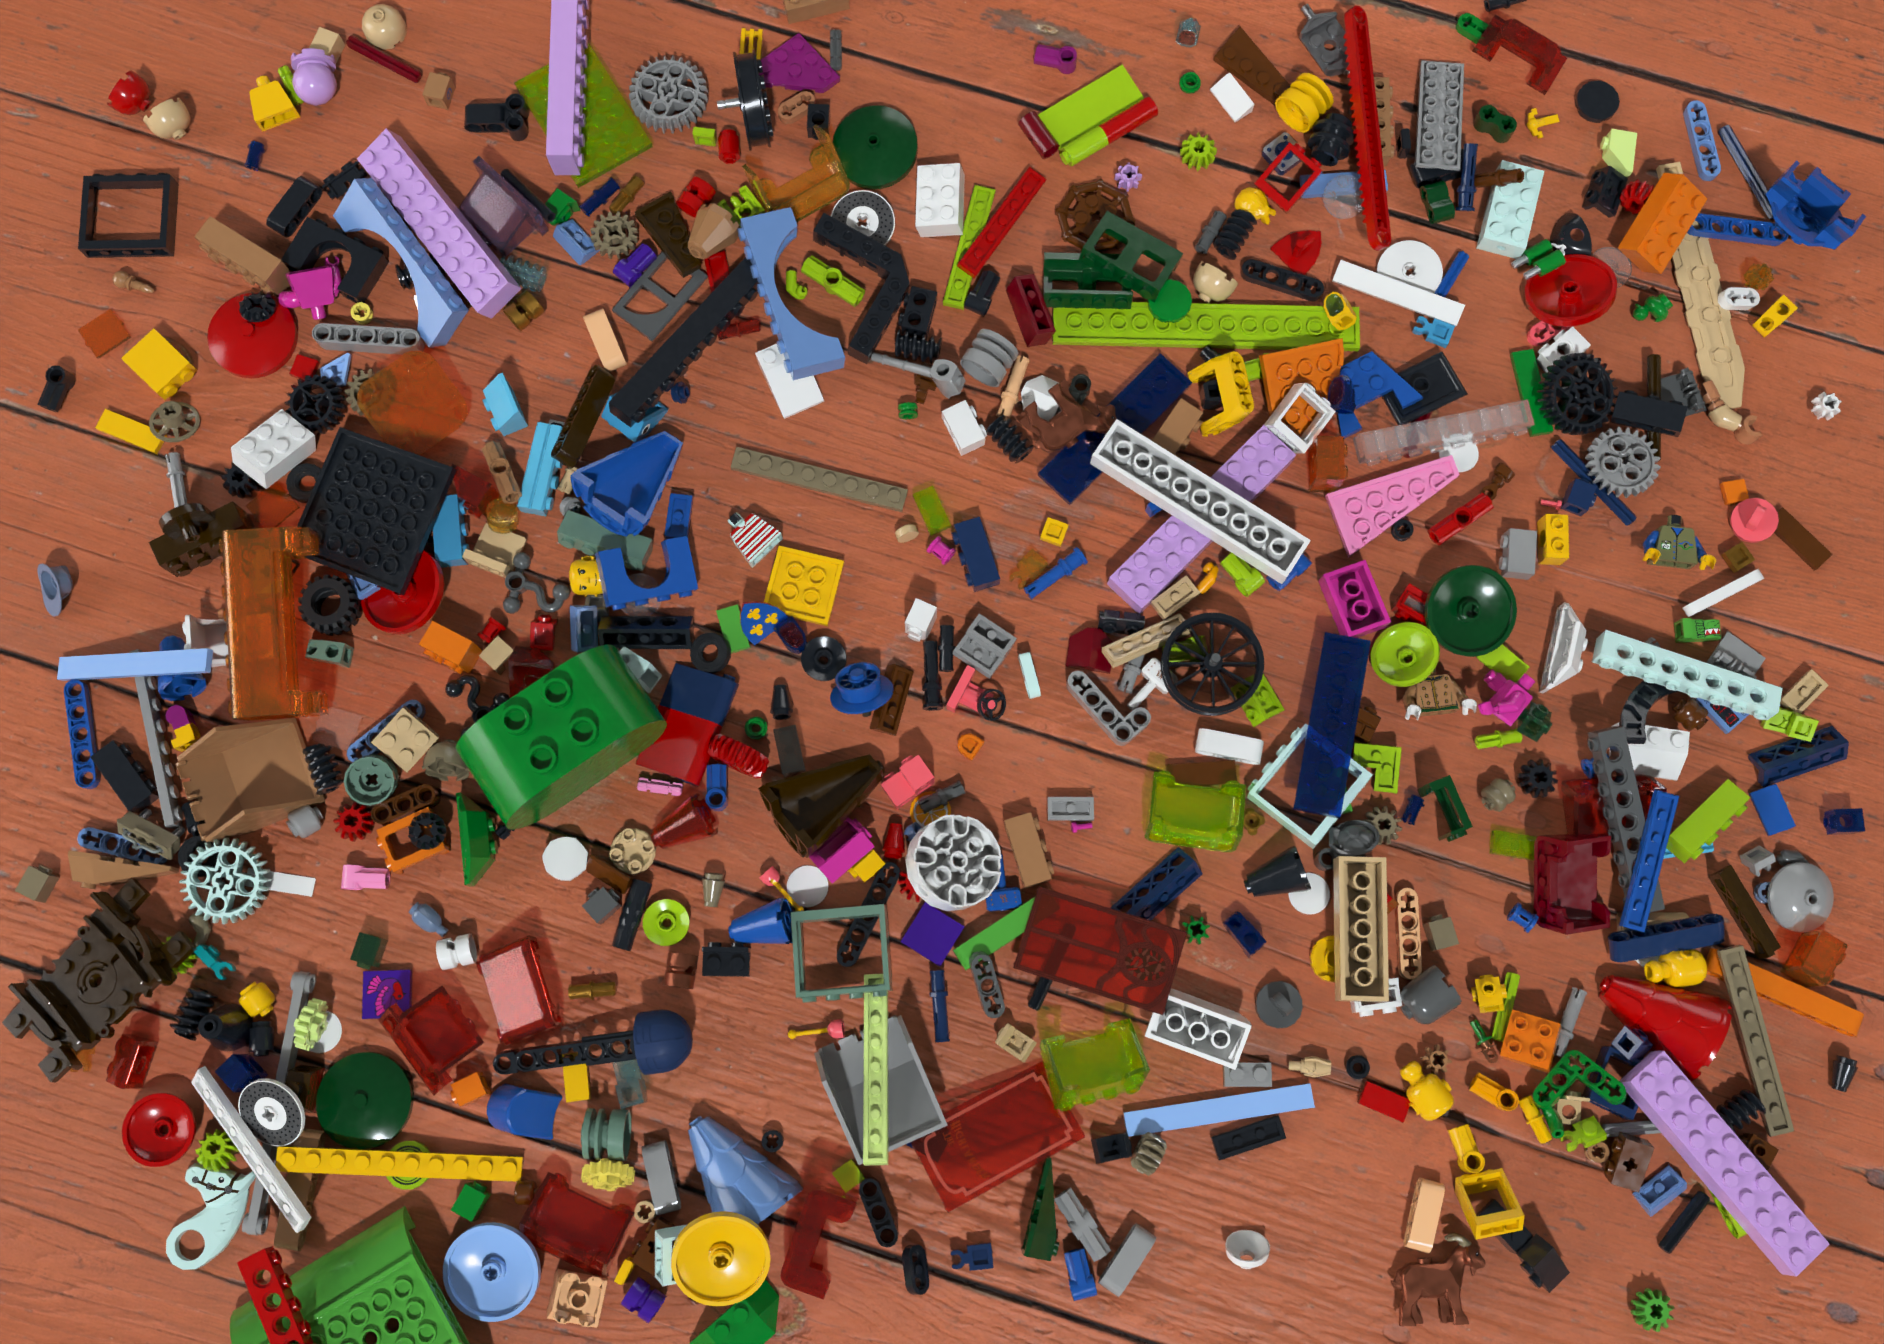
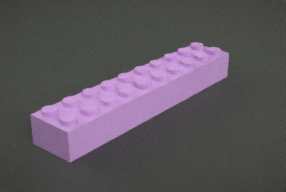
M551 0L546 157L554 175H580L581 167H584V155L581 153V147L585 146V136L582 133V127H585L586 120L585 114H582L583 107H586V96L583 94V88L587 87L586 74H584V68H587V56L584 54V48H588V38L585 35V29L589 27L588 16H586V10H589V0Z
M386 128L357 160L477 313L492 319L522 288L402 137Z
M1263 425L1210 478L1252 503L1292 463L1296 454ZM1172 515L1109 577L1107 585L1136 613L1141 614L1150 605L1151 601L1157 598L1213 541Z
M1664 1050L1651 1051L1640 1063L1619 1080L1625 1086L1629 1096L1781 1274L1797 1277L1830 1245Z

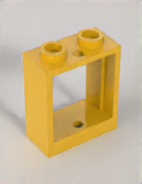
M1502 1168L1488 1169L1484 1172L1464 1174L1456 1177L1455 1194L1475 1240L1523 1230L1524 1213ZM1498 1189L1507 1210L1476 1216L1467 1195Z

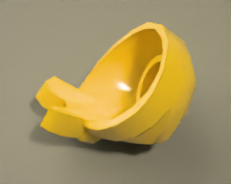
M1245 188L1235 198L1234 207L1236 210L1247 211L1256 220L1260 219L1266 225L1270 223L1269 215H1276L1275 209L1269 207V202L1264 192L1258 188Z

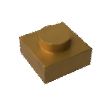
M1743 541L1721 554L1733 573L1755 561V558Z

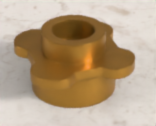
M1247 808L1245 815L1239 818L1237 823L1239 827H1244L1249 835H1256L1257 829L1265 824V818L1255 812L1253 808Z

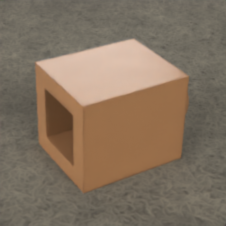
M430 72L422 95L427 105L448 110L455 91V85L447 74Z

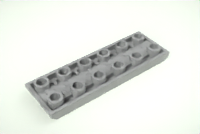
M1421 60L1415 167L1460 171L1464 83L1463 63Z

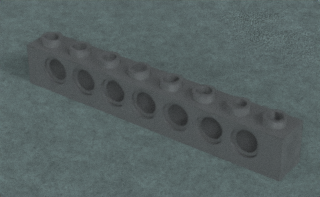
M1613 726L1588 732L1589 739L1587 743L1594 759L1593 770L1597 774L1599 781L1598 792L1604 803L1603 814L1608 821V835L1611 836V842L1613 843V859L1618 866L1620 874L1618 875V881L1623 888V903L1625 904L1633 873L1632 864L1636 861L1645 826V817L1624 727ZM1608 748H1610L1611 750V756L1609 758L1606 755V751ZM1613 771L1616 772V778L1614 781L1611 778V774ZM1619 793L1621 794L1620 803H1618L1616 800V797ZM1625 816L1626 824L1623 826L1622 818ZM1631 839V847L1628 849L1627 841ZM1659 880L1650 913L1665 909Z

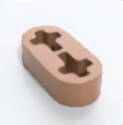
M803 91L783 102L778 108L780 121L784 124H792L806 116L808 105L802 104V100L805 99V101H809V104H815L814 95L811 92ZM784 111L791 112V116L784 115Z

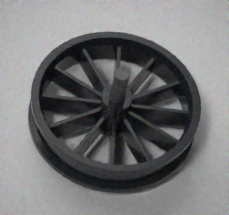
M1203 613L1182 622L1169 636L1161 657V675L1171 697L1185 709L1204 716L1228 714L1243 706L1257 690L1264 672L1263 650L1256 635L1240 620L1221 613ZM1209 623L1210 654H1208L1192 627ZM1213 623L1231 628L1218 653H1214ZM1234 629L1243 636L1247 643L1221 657L1219 654ZM1186 630H1189L1205 657L1176 642L1177 638ZM1172 646L1177 647L1201 662H1169ZM1247 646H1250L1255 662H1223L1224 659ZM1169 667H1200V669L1174 684ZM1223 667H1255L1252 683ZM1202 673L1204 677L1190 700L1178 690L1177 686ZM1220 673L1227 675L1249 689L1236 700ZM1217 676L1232 703L1215 706L1214 677ZM1206 677H1209L1211 681V706L1193 702Z

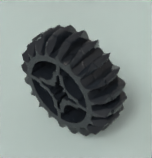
M315 374L313 378L309 375L305 376V381L297 379L298 386L291 385L294 391L286 393L290 400L285 401V404L290 406V408L285 410V412L314 435H317L318 432L326 434V429L334 430L333 423L339 425L338 417H344L341 409L347 408L346 405L341 403L346 399L345 396L340 395L343 390L340 387H336L337 383L333 380L330 381L326 376L321 377ZM323 388L326 392L315 394L312 390ZM313 415L319 417V420L309 422L306 417Z

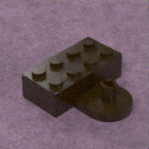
M233 501L214 511H210L200 503H190L166 512L159 519V525L164 535L150 541L149 544L159 566L176 577L190 574L193 569L199 566L210 564L213 559L219 556L231 554L234 549L240 546L250 545L259 535L249 514Z

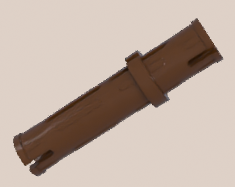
M1521 168L1513 170L1499 169L1496 172L1476 174L1474 186L1476 188L1495 185L1504 187L1511 183H1521L1524 180V171H1521Z

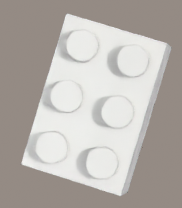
M960 163L917 166L915 227L920 237L963 235L965 174Z
M281 409L231 447L232 460L236 466L267 489L315 452L316 442L315 435Z

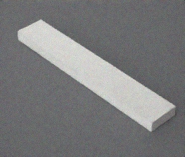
M1340 260L1332 282L1430 318L1441 320L1455 327L1465 307L1464 304Z

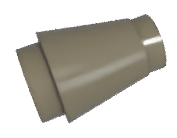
M705 873V878H702L704 906L718 907L725 880H723L724 874Z

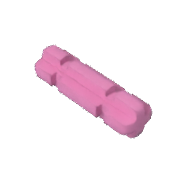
M640 777L637 789L644 792L650 790L651 793L666 795L672 793L671 795L681 796L683 784L680 782L670 784V781L651 779L649 781V778Z

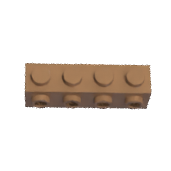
M1374 77L1383 166H1387L1390 158L1394 156V145H1391L1394 126L1390 125V119L1393 117V106H1390L1393 87L1389 84V77Z

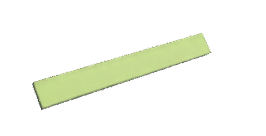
M883 974L864 975V985L884 984ZM888 992L887 996L873 997V993H864V1166L889 1165Z

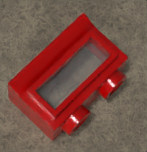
M1409 583L1403 589L1391 611L1402 621L1418 623L1427 627L1424 611L1428 594Z

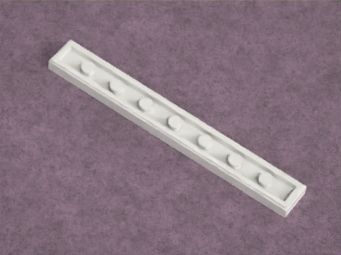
M206 1066L199 1068L191 1082L294 1231L298 1233L304 1230L312 1217Z

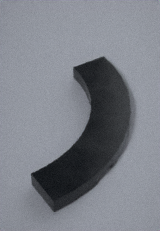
M1642 681L1632 691L1622 709L1619 726L1625 729L1628 744H1644L1646 742L1645 722L1648 711L1658 700L1678 691L1668 690L1665 686Z

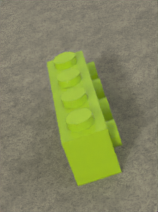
M1727 779L1669 835L1666 848L1684 864L1690 858L1696 860L1704 851L1701 847L1705 843L1710 846L1719 837L1716 834L1717 831L1721 829L1724 832L1734 822L1731 820L1734 815L1739 817L1748 808L1745 804L1751 797Z

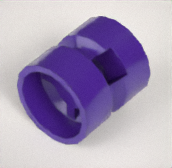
M638 1277L620 1305L630 1312L638 1311L637 1316L649 1324L667 1296L658 1289L651 1290L650 1284Z

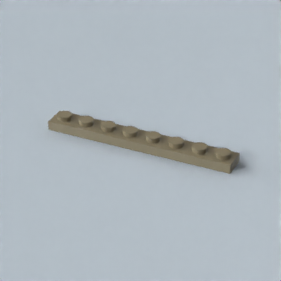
M736 447L731 463V470L898 512H903L908 494V489Z
M1736 945L1719 949L1717 954L1757 1098L1766 1109V1114H1762L1767 1135L1772 1137L1793 1132L1792 1120L1743 945Z

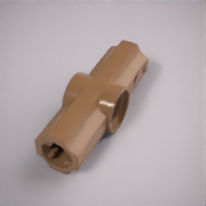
M491 441L486 443L482 448V452L503 502L509 504L518 502L522 494L500 442Z

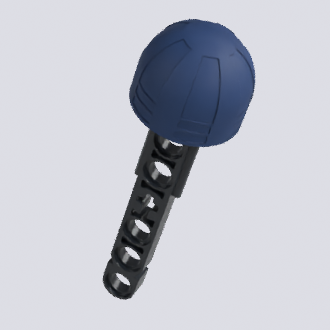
M654 1010L640 1012L635 1017L633 1030L586 1036L578 1041L527 1047L519 1052L518 1049L505 1050L494 1058L493 1067L499 1074H512L519 1071L527 1072L579 1064L591 1066L637 1059L638 1066L644 1075L664 1073L676 1069L686 1060L692 1049L693 1037L686 1020L673 1011ZM615 1041L622 1042L625 1046L624 1052H616L613 1048V1043ZM592 1044H597L601 1047L602 1053L600 1056H595L591 1053L590 1047ZM572 1048L574 1052H578L575 1058L571 1054L565 1055L562 1058V1054L568 1053ZM551 1050L555 1053V1062L546 1060V1051ZM523 1054H530L533 1057L532 1065L524 1064L522 1061ZM500 1057H507L510 1060V1068H503L500 1065Z

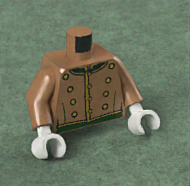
M1436 668L1425 680L1408 686L1402 699L1406 710L1405 719L1409 720L1410 715L1412 718L1416 717V720H1419V717L1455 713L1460 710V706L1462 707L1463 715H1468V708L1472 709L1474 713H1476L1477 702L1469 699L1458 684L1450 679L1448 674L1437 675Z

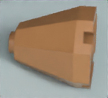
M715 203L709 204L708 207H706V204L701 206L697 212L688 241V249L692 256L705 259L735 243L739 238L737 228H740V225L737 221L735 223L731 221L733 216L729 211Z

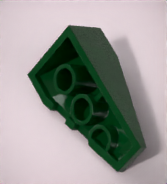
M1045 1156L1021 1251L1023 1256L1051 1261V1257L1057 1255L1059 1242L1056 1241L1052 1158Z

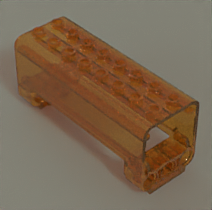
M295 526L222 531L219 548L220 552L223 553V562L220 564L222 576H224L222 596L226 604V608L223 609V619L227 622L224 640L225 644L228 645V654L225 661L226 667L229 668L230 678H227V689L231 694V701L228 702L229 714L232 715V719L243 721L329 715L328 694H326V691H299L292 559H306V556L320 554L319 534L309 527Z

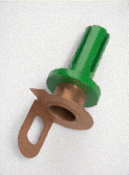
M1477 1019L1474 1022L1471 1021L1470 1025L1480 1040L1477 1042V1045H1482L1484 1048L1481 1052H1483L1489 1063H1496L1498 1055L1493 1047L1497 1044L1492 1045L1490 1041L1492 1036H1486ZM1492 1051L1495 1058L1490 1059L1487 1053Z

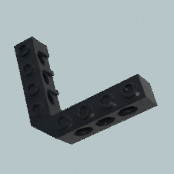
M823 213L813 230V241L834 249L840 253V256L844 257L845 255L858 262L859 266L871 269L878 273L879 277L886 280L848 346V355L868 364L902 304L906 293H908L910 285L901 254Z

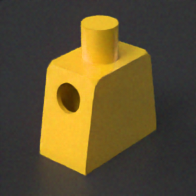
M260 76L256 79L258 87L251 89L249 94L254 120L262 132L301 117L278 81L270 82L268 76Z

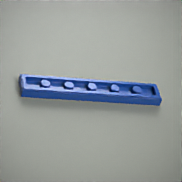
M1660 790L1653 791L1619 926L1645 932L1679 800L1677 795Z

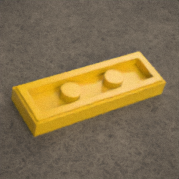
M107 409L104 410L95 427L100 432L157 455L164 441L152 434L149 426Z

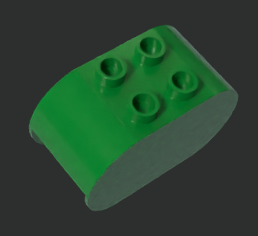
M602 645L567 660L480 718L461 736L456 744V751L505 826L513 830L529 826L549 816L637 757L663 734L667 727V722L616 647L613 645Z

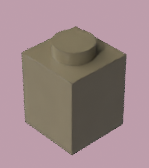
M41 864L39 867L28 866L15 891L34 901L46 903L59 877L53 875V869Z
M1442 914L1429 917V923L1423 924L1431 951L1459 944L1451 917L1443 919Z

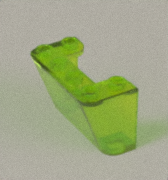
M1130 1018L1108 1023L1103 1034L1064 1043L1065 1036L1060 1035L1043 1039L1039 1046L1054 1108L1060 1109V1111L1070 1110L1078 1104L1087 1106L1102 1098L1110 1100L1117 1097L1118 1094L1125 1092L1127 1094L1136 1093L1140 1090V1086L1144 1083L1150 1071Z

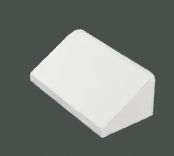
M1231 73L1226 74L1210 89L1211 93L1234 122L1252 112L1254 107L1253 101Z

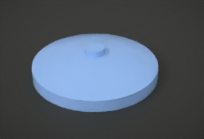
M481 1223L467 1229L452 1243L443 1263V1282L451 1301L464 1314L485 1322L503 1321L519 1314L535 1296L541 1279L539 1256L531 1241L516 1228L503 1223Z

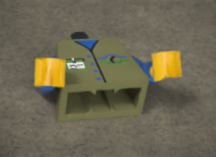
M1669 515L1667 517V525H1662L1655 531H1652L1642 544L1644 550L1642 560L1647 561L1648 565L1691 569L1699 562L1700 570H1705L1706 565L1713 570L1716 563V558L1706 553L1697 536H1695L1694 530L1681 527L1682 517L1679 515Z

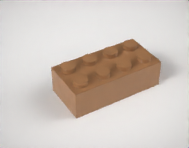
M211 216L195 235V238L200 243L199 248L206 252L212 261L217 264L221 261L225 264L224 267L235 275L240 273L243 275L242 278L253 286L256 283L265 294H270L271 296L274 294L279 297L282 291H287L290 287L285 273L291 271L282 260Z

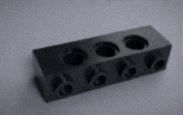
M602 616L598 627L599 645H613L616 649H622L623 647L628 649H691L694 639L693 616Z

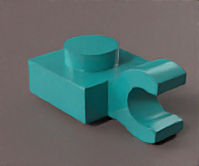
M200 944L196 947L197 950L194 953L208 968L215 972L218 979H227L223 974L225 967L230 971L236 970L234 964L224 962L219 957L221 953L214 946Z

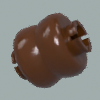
M1683 698L1673 707V710H1675L1673 719L1681 723L1687 731H1691L1694 728L1700 730L1708 721L1705 718L1708 715V710L1699 705L1694 698H1689L1686 701Z

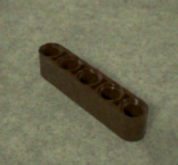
M594 365L588 372L551 452L552 458L570 469L578 463L616 381L614 375L599 365Z

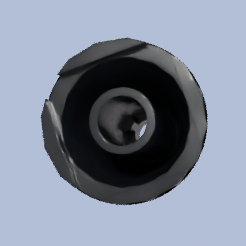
M1296 846L1288 848L1246 875L1247 880H1244L1248 894L1253 893L1254 897L1311 890Z
M225 1004L204 1016L199 1022L198 1029L199 1033L215 1048L221 1051H235L246 1046L249 1042V1029L252 1028L253 1020L241 1005Z

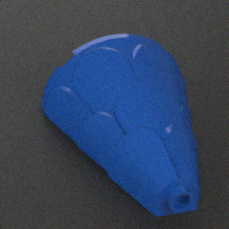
M666 431L635 442L628 448L607 455L605 458L571 474L573 491L576 497L581 496L585 503L583 508L604 528L621 536H628L629 534L635 536L648 525L655 506L662 496L665 485L671 479L682 450L683 442Z

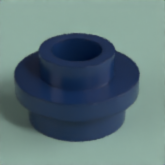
M682 381L677 382L671 388V397L674 402H679L680 404L687 402L690 396L689 388Z

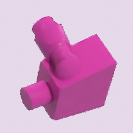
M326 257L325 266L285 273L292 291H282L279 294L278 299L281 306L286 308H311L314 320L326 318L324 305L334 303V298L339 293L337 288L342 281L338 268L339 258L335 257L334 264L330 263L328 257Z
M1492 669L1486 674L1484 681L1496 693L1489 701L1478 704V708L1482 715L1494 714L1511 727L1532 700L1533 696L1527 691L1536 681L1524 673L1515 683L1510 679L1507 680L1500 672H1495Z

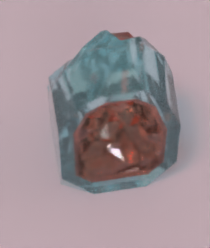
M1189 18L1180 22L1176 42L1179 45L1185 47L1197 45L1201 26L1196 18Z

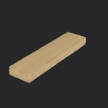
M1180 613L1102 647V653L1111 666L1115 668L1164 646L1171 633L1185 619ZM1186 630L1177 638V640L1191 633L1189 632V630Z

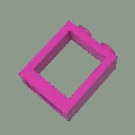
M848 817L809 858L833 884L875 846L869 840L872 838V835L856 818L851 820Z

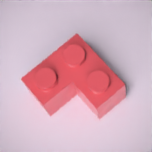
M910 755L901 762L902 766L899 768L900 771L898 773L891 772L882 779L881 788L897 810L935 784V777L919 755L915 757Z

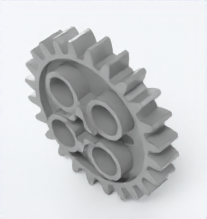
M1617 427L1615 431L1610 428L1606 434L1602 432L1598 438L1591 442L1593 445H1590L1587 449L1590 453L1585 456V459L1589 460L1585 467L1592 468L1588 476L1596 477L1592 482L1593 484L1601 483L1599 490L1606 487L1608 488L1607 494L1609 495L1612 491H1615L1617 498L1622 492L1625 498H1628L1631 493L1637 496L1640 491L1644 493L1659 475L1656 472L1661 466L1655 463L1660 460V457L1654 456L1658 449L1650 448L1653 441L1646 443V435H1643L1641 438L1638 437V430L1631 434L1629 427L1624 432H1622L1620 427ZM1613 445L1617 446L1620 451H1616L1613 448ZM1634 455H1637L1641 461L1637 460ZM1605 464L1609 465L1612 470L1607 469ZM1626 473L1630 474L1632 476V479H1629L1626 476Z

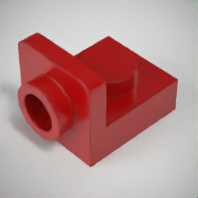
M538 615V617L531 621L530 649L553 651L555 647V626L558 624V619H552L550 615Z

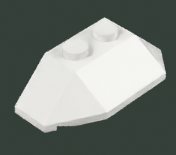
M1564 602L1557 607L1539 689L1540 693H1545L1581 671L1583 666L1581 655L1582 651L1586 649L1588 639L1585 638L1587 630L1569 603Z

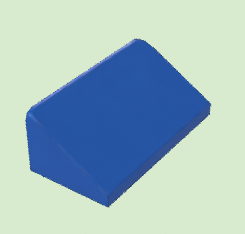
M1777 784L1749 793L1768 836L1796 826Z

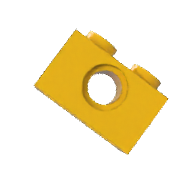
M1545 514L1537 521L1538 564L1561 565L1569 559L1568 515Z

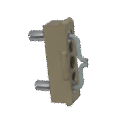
M148 808L139 815L129 811L122 818L117 819L118 833L126 840L132 842V848L135 850L143 848L171 860L173 855L180 849L179 837L185 832L184 827L179 826L172 833L146 820L152 815L151 810Z

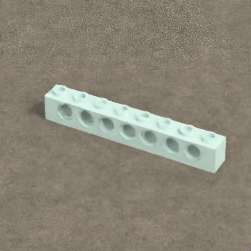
M1605 630L1596 638L1592 662L1599 664L1602 668L1614 669L1626 676H1635L1647 683H1656L1665 686L1668 690L1680 691L1688 694L1690 697L1710 701L1714 705H1723L1732 708L1735 712L1753 715L1759 720H1769L1779 712L1783 689L1781 687Z

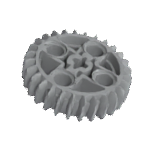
M665 55L661 61L657 57H655L654 63L648 60L647 67L641 65L642 72L635 71L636 78H631L632 85L629 86V99L635 116L639 117L641 123H646L648 129L653 126L655 132L659 128H662L664 134L666 129H670L672 134L675 128L682 132V126L684 125L690 129L689 122L692 121L696 124V116L702 118V111H706L705 104L708 103V89L702 72L698 71L696 65L692 66L689 60L684 63L682 57L676 61L674 55H672L671 60H667ZM663 74L662 78L656 77L658 75ZM688 79L692 81L695 89L686 86ZM642 99L652 102L649 110L644 106ZM675 110L681 112L677 115H674ZM665 111V113L661 115L657 114L658 112Z

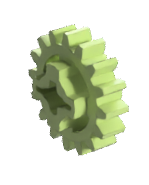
M312 998V1000L308 1001L307 1006L302 1008L300 1015L294 1022L296 1030L294 1036L296 1037L293 1043H295L296 1048L310 1051V1048H314L315 1042L318 1043L323 1032L328 1026L326 1019L328 1013H326L328 1006L326 1001Z

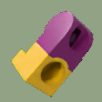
M173 705L168 708L165 715L166 720L172 724L176 738L171 740L174 749L183 752L201 738L192 713L188 709L180 705Z

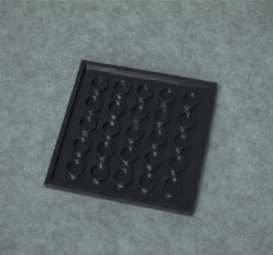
M339 427L287 551L398 594L405 595L457 470L448 465Z

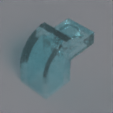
M637 1059L612 1063L618 1084L615 1085L620 1108L627 1109L647 1103L646 1085L642 1079Z

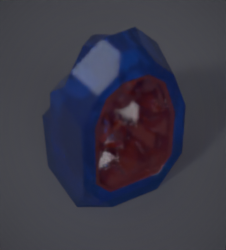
M1345 375L1335 377L1329 387L1328 401L1331 403L1330 407L1337 414H1354L1356 408L1355 389H1353L1350 378Z
M793 616L786 618L773 628L778 638L791 653L800 654L805 650L807 644L806 635Z

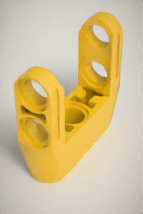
M1233 351L1214 357L1187 373L1190 383L1207 382L1215 377L1217 379L1224 411L1201 424L1200 430L1203 437H1208V434L1217 435L1242 422L1254 410V401L1244 360L1238 352Z

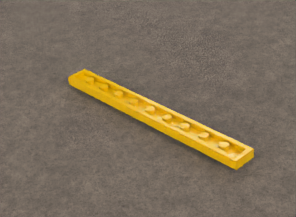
M278 1146L275 1166L279 1172L518 1182L522 1180L524 1157Z

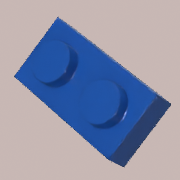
M670 493L664 534L666 539L688 537L693 505L692 495Z

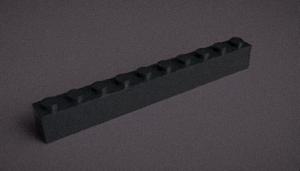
M745 257L609 401L610 413L630 428L635 423L641 422L645 412L659 402L660 396L673 387L674 381L687 372L689 365L693 361L696 362L701 357L703 350L715 342L717 335L729 327L731 320L743 312L745 305L757 297V284L759 283L757 278L752 276L750 269L752 263L750 259L747 260Z

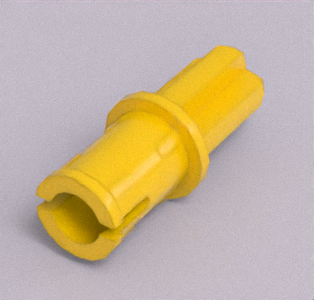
M1528 1095L1521 1098L1519 1106L1525 1114L1526 1123L1531 1125L1541 1144L1549 1142L1552 1136L1542 1119L1544 1115L1540 1114L1532 1096Z

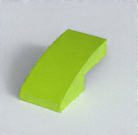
M1779 707V712L1769 720H1762L1760 726L1765 729L1785 733L1788 737L1811 742L1819 720Z

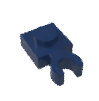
M991 1242L967 1245V1252L965 1253L959 1249L951 1251V1255H959L961 1257V1261L958 1264H952L953 1269H960L965 1264H969L970 1271L994 1268Z

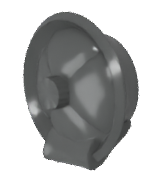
M1362 820L1346 821L1335 828L1329 829V847L1340 856L1366 857L1376 847L1380 839L1378 829L1373 824Z

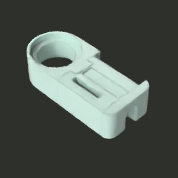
M1030 652L1018 654V661L1029 699L1040 697V687Z

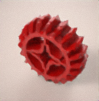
M715 735L709 744L710 747L707 752L710 757L744 775L758 779L762 777L763 773L765 774L768 768L769 760L764 754L725 735Z

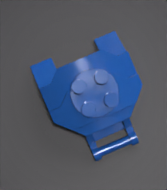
M1796 160L1772 184L1766 193L1775 220L1774 225L1779 230L1789 234L1796 244L1801 245L1803 243L1807 246L1826 247L1835 250L1856 232L1866 216L1862 214L1856 220L1843 217L1839 208L1846 202L1851 193L1847 190L1843 191L1823 175L1819 167H1816L1807 176L1805 181L1796 179L1793 171L1800 164Z

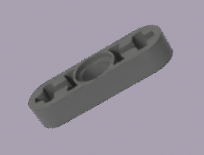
M975 952L969 959V966L982 1009L988 1017L998 1018L1004 1013L1005 1004L992 960L985 952ZM980 958L986 961L983 963L986 973H982L981 969L976 965ZM985 979H991L993 981L992 988L987 991L982 990L981 983ZM990 996H992L994 1002L998 1004L995 1006L996 1010L992 1011L989 1008L991 1007V1002L988 998Z

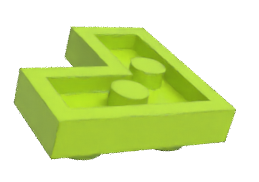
M1355 742L1353 760L1362 767L1376 768L1374 791L1397 793L1402 747Z

